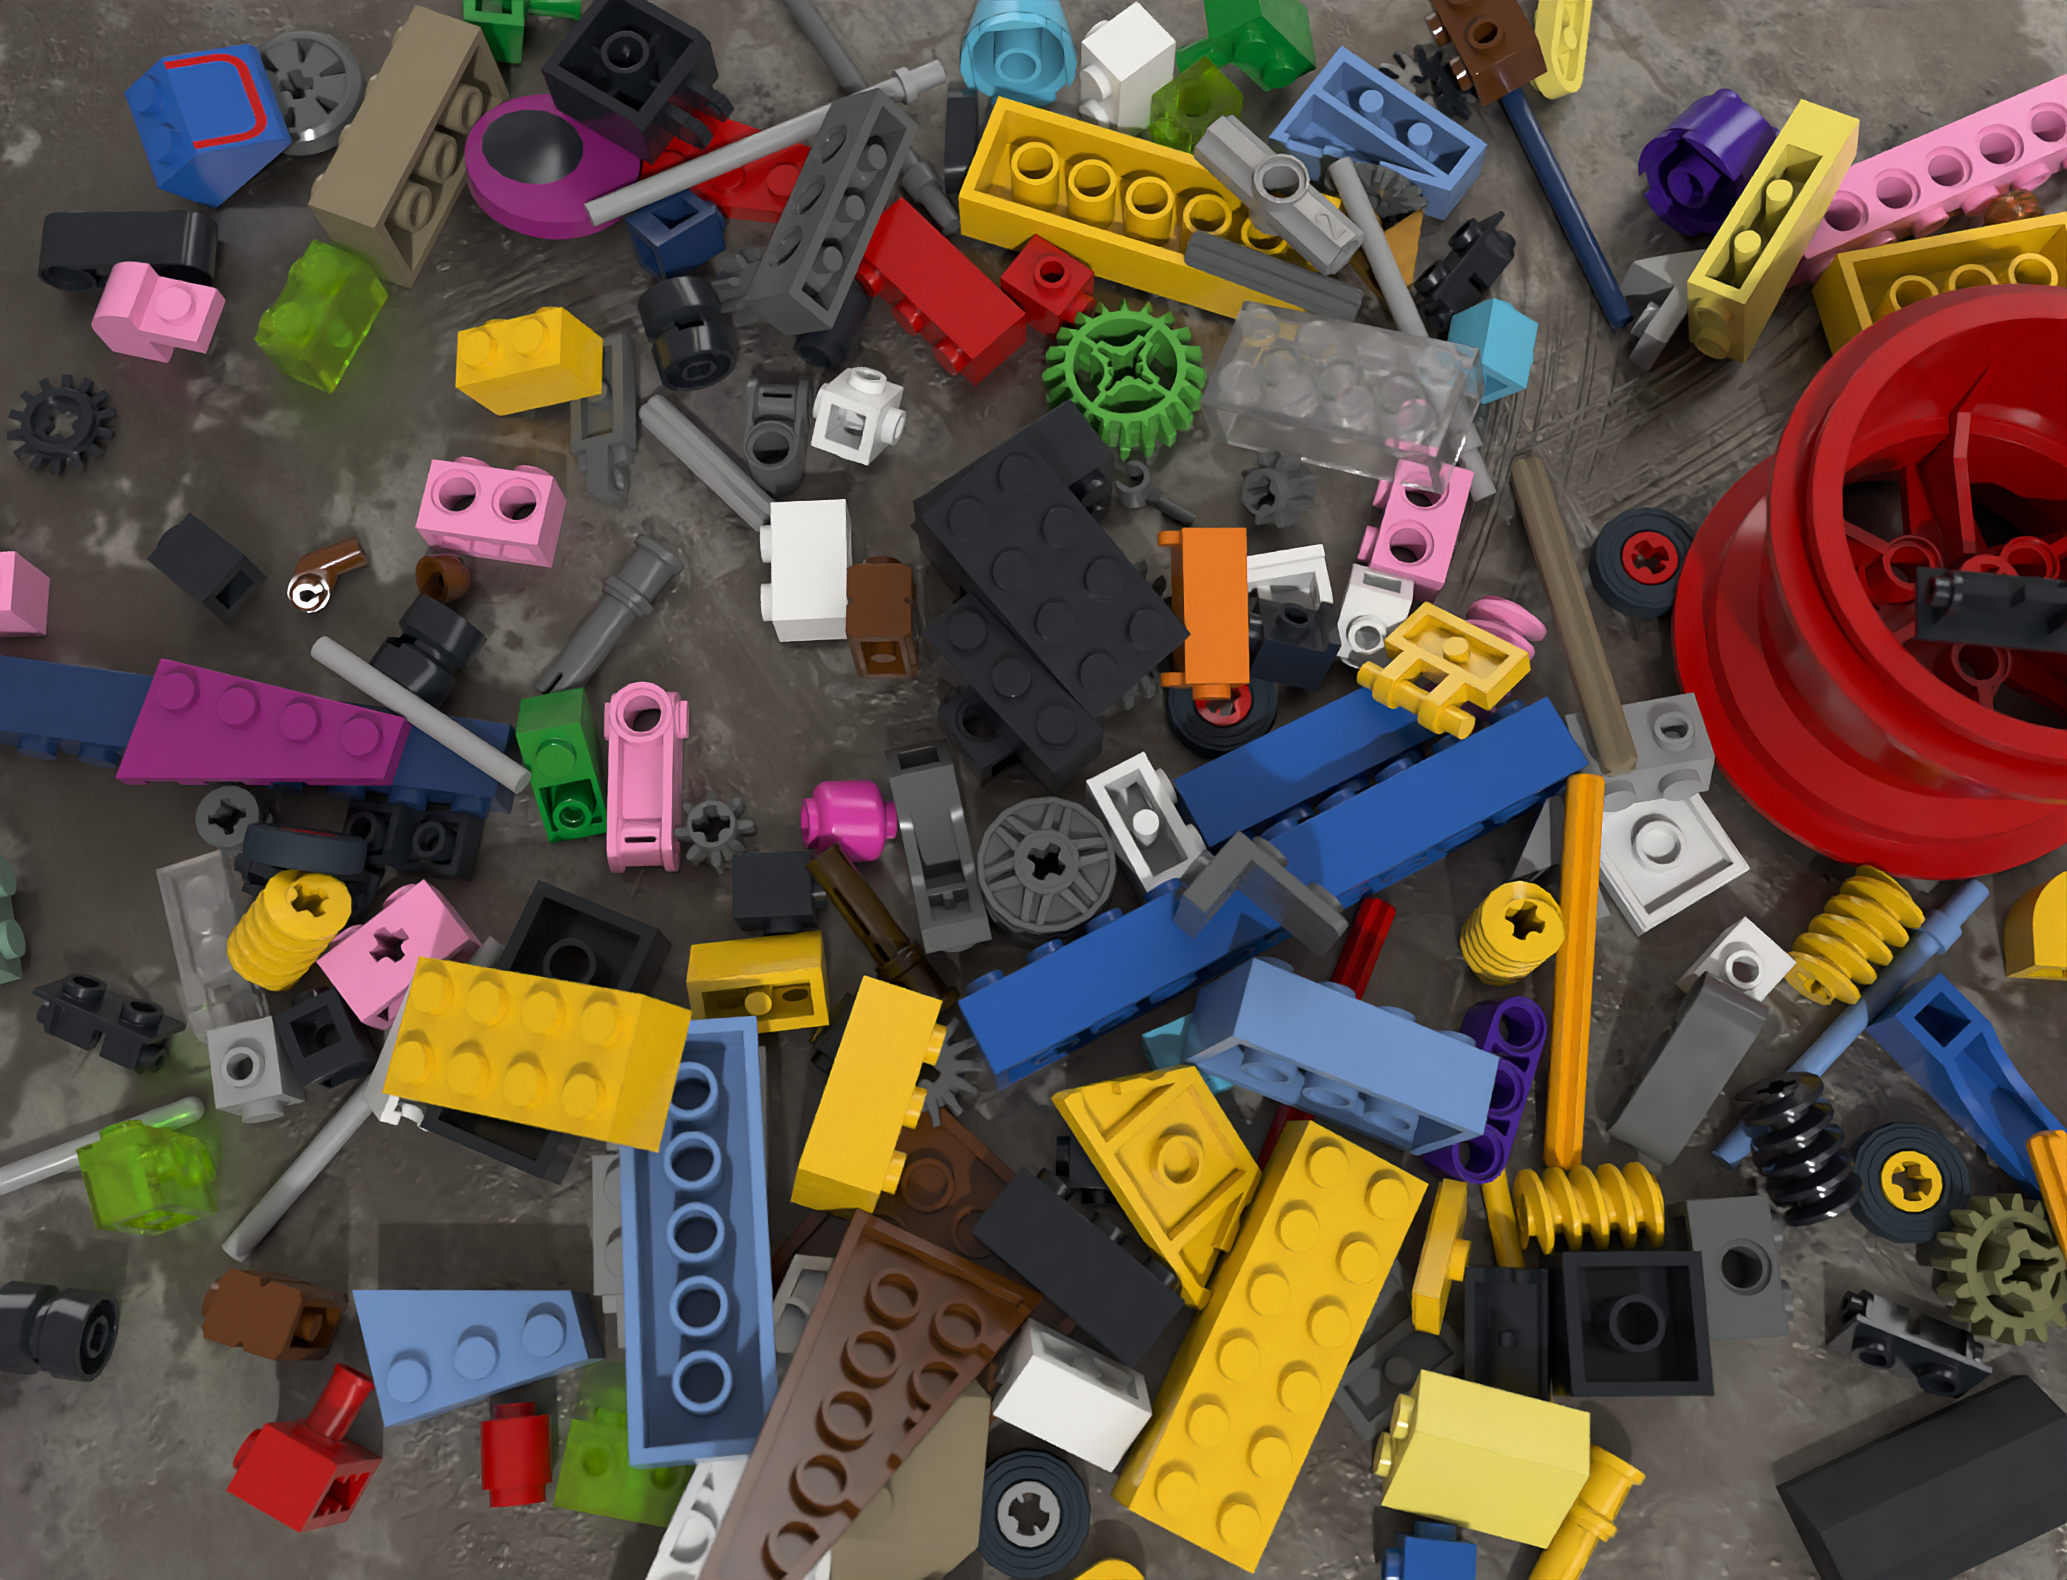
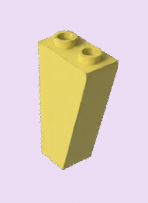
M1803 99L1800 100L1687 280L1689 342L1694 343L1702 353L1715 359L1728 357L1743 364L1746 362L1856 157L1859 119Z

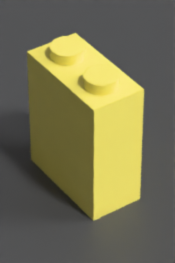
M1421 1369L1410 1395H1398L1392 1413L1390 1433L1382 1432L1377 1443L1373 1472L1376 1475L1384 1476L1381 1505L1547 1549L1589 1477L1590 1413Z

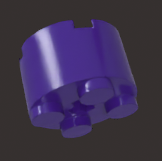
M1718 89L1713 95L1696 100L1652 139L1640 154L1638 172L1640 177L1646 171L1650 189L1644 195L1650 207L1662 221L1683 235L1695 237L1701 231L1714 233L1711 237L1714 238L1781 131L1771 127L1762 115L1748 104L1742 102L1740 96L1731 89Z

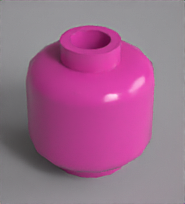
M872 780L822 782L814 788L811 798L802 799L800 825L803 846L805 849H813L817 856L838 841L852 863L877 860L882 854L886 839H894L897 834L895 803L893 801H884L881 790Z

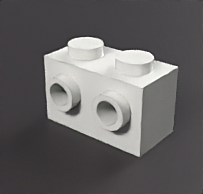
M1137 1L1112 20H1103L1097 23L1087 33L1081 44L1079 113L1083 122L1133 137L1170 111L1176 41Z
M846 499L770 503L771 525H761L762 561L763 563H771V583L761 584L763 621L773 622L780 642L847 639L846 605L848 601L846 597L847 568L852 566V529Z
M1144 752L1086 781L1085 802L1091 813L1105 827L1114 844L1115 857L1142 906L1147 904L1143 896L1148 891L1170 879L1179 878L1180 880L1195 859L1204 850H1207L1197 829L1192 824L1185 826L1174 806L1178 802L1177 796L1167 775L1161 768L1154 771Z

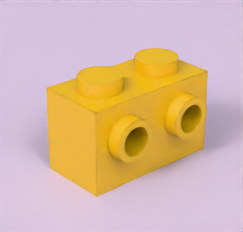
M543 307L530 315L508 320H488L483 326L458 331L455 387L498 416L602 394L603 338L563 307Z
M822 930L691 945L686 985L690 1008L693 1011V1020L756 1016L758 1033L829 1025L830 986Z

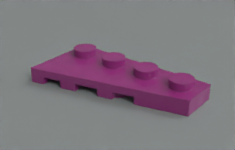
M161 658L115 778L126 785H149L150 781H170L181 785H208L209 782H243L246 785H273V782H305L308 785H392L412 725L403 717Z

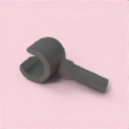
M1136 460L1128 461L1126 463L1127 473L1135 481L1141 482V484L1136 487H1127L1115 480L1117 495L1121 503L1129 508H1141L1149 505L1154 509H1159L1189 528L1197 514L1163 495V492L1153 487L1150 471L1145 464Z

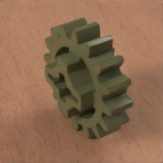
M1994 1193L1993 1197L1973 1196L1969 1198L1971 1210L1953 1209L1949 1213L1953 1224L1957 1228L1955 1232H1938L1936 1235V1239L1948 1248L1946 1257L1932 1259V1267L1947 1271L1948 1280L1936 1288L1938 1295L1956 1298L1957 1303L1953 1306L1950 1316L1956 1321L1970 1322L1971 1332L1976 1337L1994 1339L1996 1343L2023 1346L2024 1340L2041 1343L2048 1341L2046 1326L2064 1329L2067 1326L2066 1316L2061 1310L2063 1304H2067V1267L2050 1218L2045 1216V1203L2041 1200L2022 1199L2021 1194Z

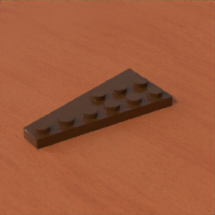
M856 1208L847 1225L696 1580H804L1033 1312L1044 1295Z

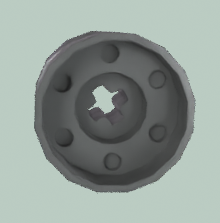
M1055 796L1026 799L1004 810L985 831L977 855L979 886L986 913L992 926L1014 946L1033 951L1055 939H1061L1063 945L1066 946L1087 935L1084 926L1094 918L1109 911L1117 872L1114 844L1102 822L1082 805ZM1050 858L1058 861L1059 875L1049 873L1044 881L1036 878L1034 863L1044 866Z

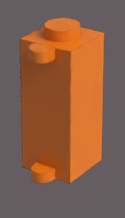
M1181 528L1179 531L1158 532L1157 546L1171 547L1172 612L1191 633L1188 638L1173 650V672L1160 673V687L1192 689L1193 700L1230 699V688H1238L1250 683L1246 528Z

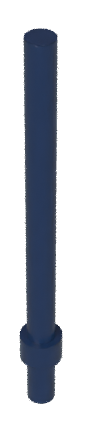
M1519 87L1501 97L1500 100L1611 328L1616 330L1625 327L1634 320V316L1522 87Z

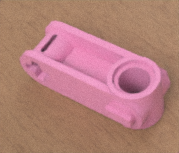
M636 682L625 686L618 693H613L611 702L605 703L604 738L609 740L607 798L608 864L611 873H624L626 866H664L666 872H677L681 861V842L674 836V830L682 827L683 738H689V702L681 701L679 692H665L654 683ZM650 709L661 711L660 721L654 728L646 732L633 731L634 720L640 713Z

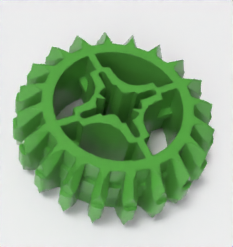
M1125 297L1119 302L1118 311L1109 312L1108 308L1099 301L1098 305L1095 306L1093 319L1078 311L1074 319L1075 329L1060 327L1056 335L1057 346H1050L1046 353V365L1049 368H1046V371L1043 372V387L1046 388V391H1049L1046 394V406L1049 412L1068 399H1071L1108 448L1109 446L1119 448L1118 454L1124 462L1130 457L1131 447L1139 446L1141 452L1149 458L1154 453L1155 439L1170 448L1176 441V430L1187 432L1193 423L1192 412H1198L1202 407L1204 395L1201 393V390L1205 387L1207 377L1206 371H1204L1205 368L1199 367L1202 364L1203 358L1200 346H1189L1192 338L1189 326L1173 330L1175 318L1171 311L1158 319L1152 317L1153 307L1149 300L1141 307L1140 312L1130 311V305ZM1154 358L1163 364L1172 379L1173 386L1170 391L1159 385L1160 378L1151 372V363ZM1080 368L1090 374V381L1097 386V398L1093 403L1082 393L1075 380Z

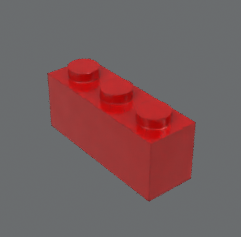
M903 197L881 214L854 280L870 297L881 296L892 307L891 311L895 320L909 335L915 337L919 333L931 344L935 358L947 372L954 376L961 373L974 387L977 386L1026 343V313Z

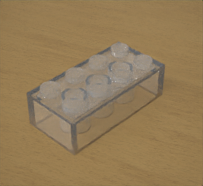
M1244 300L1202 396L1200 406L1214 441L1264 453L1278 450L1282 456L1300 453L1302 454V462L1392 483L1395 481L1400 483V485L1444 495L1486 388L1480 350L1477 347Z

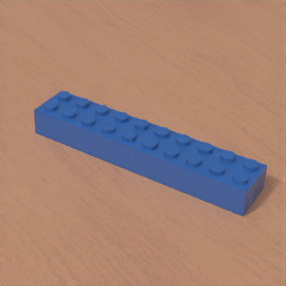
M1548 696L1529 706H1526L1524 701L1519 699L1493 713L1488 718L1491 725L1471 736L1468 735V737L1462 740L1449 734L1432 746L1433 756L1415 765L1412 764L1409 758L1399 760L1375 776L1377 785L1357 795L1352 787L1341 790L1318 805L1317 808L1321 814L1299 825L1294 817L1288 818L1267 829L1260 837L1270 842L1285 856L1288 861L1285 869L1306 887L1310 882L1324 887L1337 898L1343 909L1346 910L1363 901L1366 897H1371L1538 809L1547 798L1561 795L1566 790V779L1568 776L1574 773H1581L1589 763ZM1173 878L1148 891L1143 896L1147 904L1123 916L1120 908H1116L1094 918L1084 926L1087 935L1064 946L1061 939H1055L1036 948L1025 957L1028 965L1004 977L1001 970H996L976 979L966 986L965 990L968 996L958 1001L963 1023L969 1035L973 1037L976 1043L975 1046L998 1091H1001L1294 936L1237 889L1193 939L1173 922L1180 903L1174 897V894L1181 886L1179 878Z

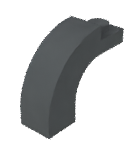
M947 738L884 751L926 954L941 950L959 952L972 947L977 942L991 940L989 922L979 886Z

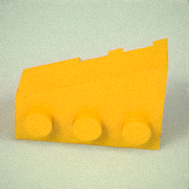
M864 975L797 1169L790 1202L850 1221L856 1208L872 1215L881 1190L891 1194L895 1193L907 1156L906 1153L894 1150L902 1125L912 1129L916 1128L928 1089L915 1086L922 1062L933 1066L936 1065L948 1028L935 1023L942 1003L941 1000Z

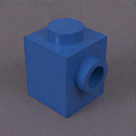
M1414 1520V1533L1394 1531V1548L1384 1547L1381 1559V1580H1475L1477 1544L1464 1538H1458L1457 1525L1436 1521Z

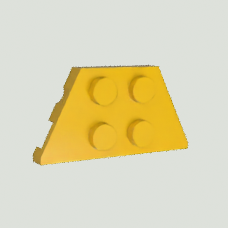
M1178 1064L1058 1091L1051 1097V1100L1154 1258L1181 1281L1176 1291L1186 1301V1307L1201 1311L1208 1304L1213 1293L1206 1289L1205 1285L1220 1251L1230 1252L1240 1229V1215L1243 1209L1250 1204L1263 1173L1200 1073L1193 1065Z

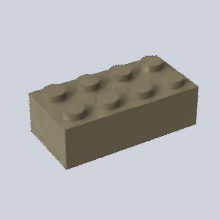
M415 5L405 25L400 26L395 32L391 51L379 73L373 75L369 80L365 91V99L352 123L347 124L342 130L338 141V149L325 173L320 174L315 180L311 190V199L308 203L347 266L409 289L412 288L467 182L464 156L466 140L471 129L484 114L510 99V94L481 27Z

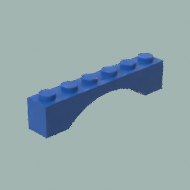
M1941 972L1908 986L1873 1019L1865 1030L2032 1200L2044 1202L2025 1147V1141L2031 1135L2041 1131L2064 1130L2067 1133V1129L2045 1107L2018 1073L2001 1046L1991 1022Z

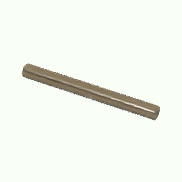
M1531 456L1525 460L1517 459L1510 467V481L1600 771L1607 777L1629 774L1636 769L1638 755L1543 461L1536 456Z

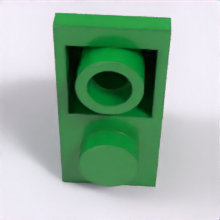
M584 687L521 699L515 735L525 767L531 772L530 783L549 843L607 833L608 791L600 741Z

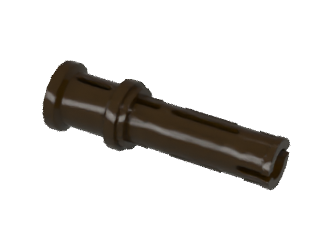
M838 841L804 865L878 964L874 968L877 973L875 976L877 980L941 1000L942 1003L938 1015L949 1008L961 996L955 986H946L925 957L924 943L918 942L916 938L909 940L903 930L900 929L876 893L850 861V858Z

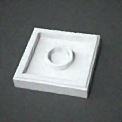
M1699 793L1680 801H1670L1663 798L1634 803L1628 808L1616 812L1603 811L1599 879L1638 937L1750 869Z

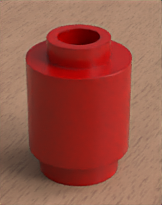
M536 1401L494 1405V1420L480 1421L482 1490H489V1508L545 1502L546 1484L553 1482L550 1414L536 1415Z

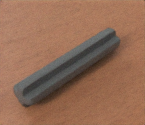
M1197 230L1193 233L1186 247L1184 262L1190 267L1344 324H1352L1363 300V291L1357 287L1202 230Z

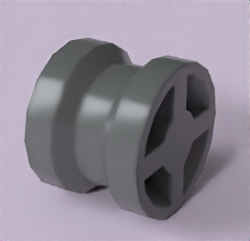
M222 786L212 790L201 800L196 810L195 818L199 835L208 844L219 848L223 853L234 858L237 857L243 848L244 836L249 823L277 824L274 811L265 802L257 799L248 790L238 786ZM233 811H236V817L232 820L231 824L224 826V823L233 815Z

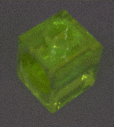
M1204 56L1152 95L1149 124L1150 134L1156 144L1194 155L1195 146L1202 139L1207 128L1222 115L1228 117L1233 114L1240 121L1244 95ZM1192 113L1200 117H1187L1183 114Z

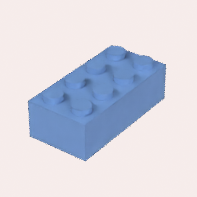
M1272 957L1252 958L1200 988L1180 1063L1193 1065L1199 1071L1416 1156L1484 1134L1500 1057L1476 1048V1042L1471 1037L1454 1031L1437 1032L1415 1023L1416 1017L1408 1011L1390 1006H1372L1355 999V992L1344 985L1325 981L1313 982L1294 974V968L1289 963Z

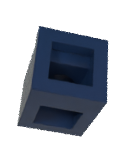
M689 189L651 203L625 218L639 265L659 283L675 277H681L726 250L722 235L726 231V224L722 214L710 200L702 201Z

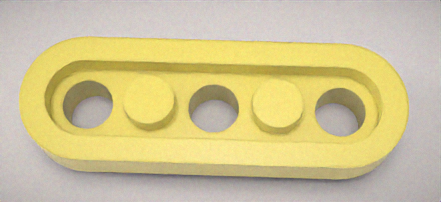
M1592 0L1538 1V8L1534 14V33L1539 40L1548 72L1530 82L1537 91H1540L1548 99L1554 100L1574 93L1582 85Z

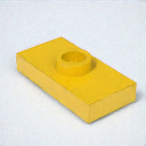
M1443 1178V1182H1439L1412 1289V1325H1415V1330L1434 1335L1440 1334L1452 1280L1465 1281V1267L1469 1265L1471 1241L1462 1239L1467 1215L1466 1182Z

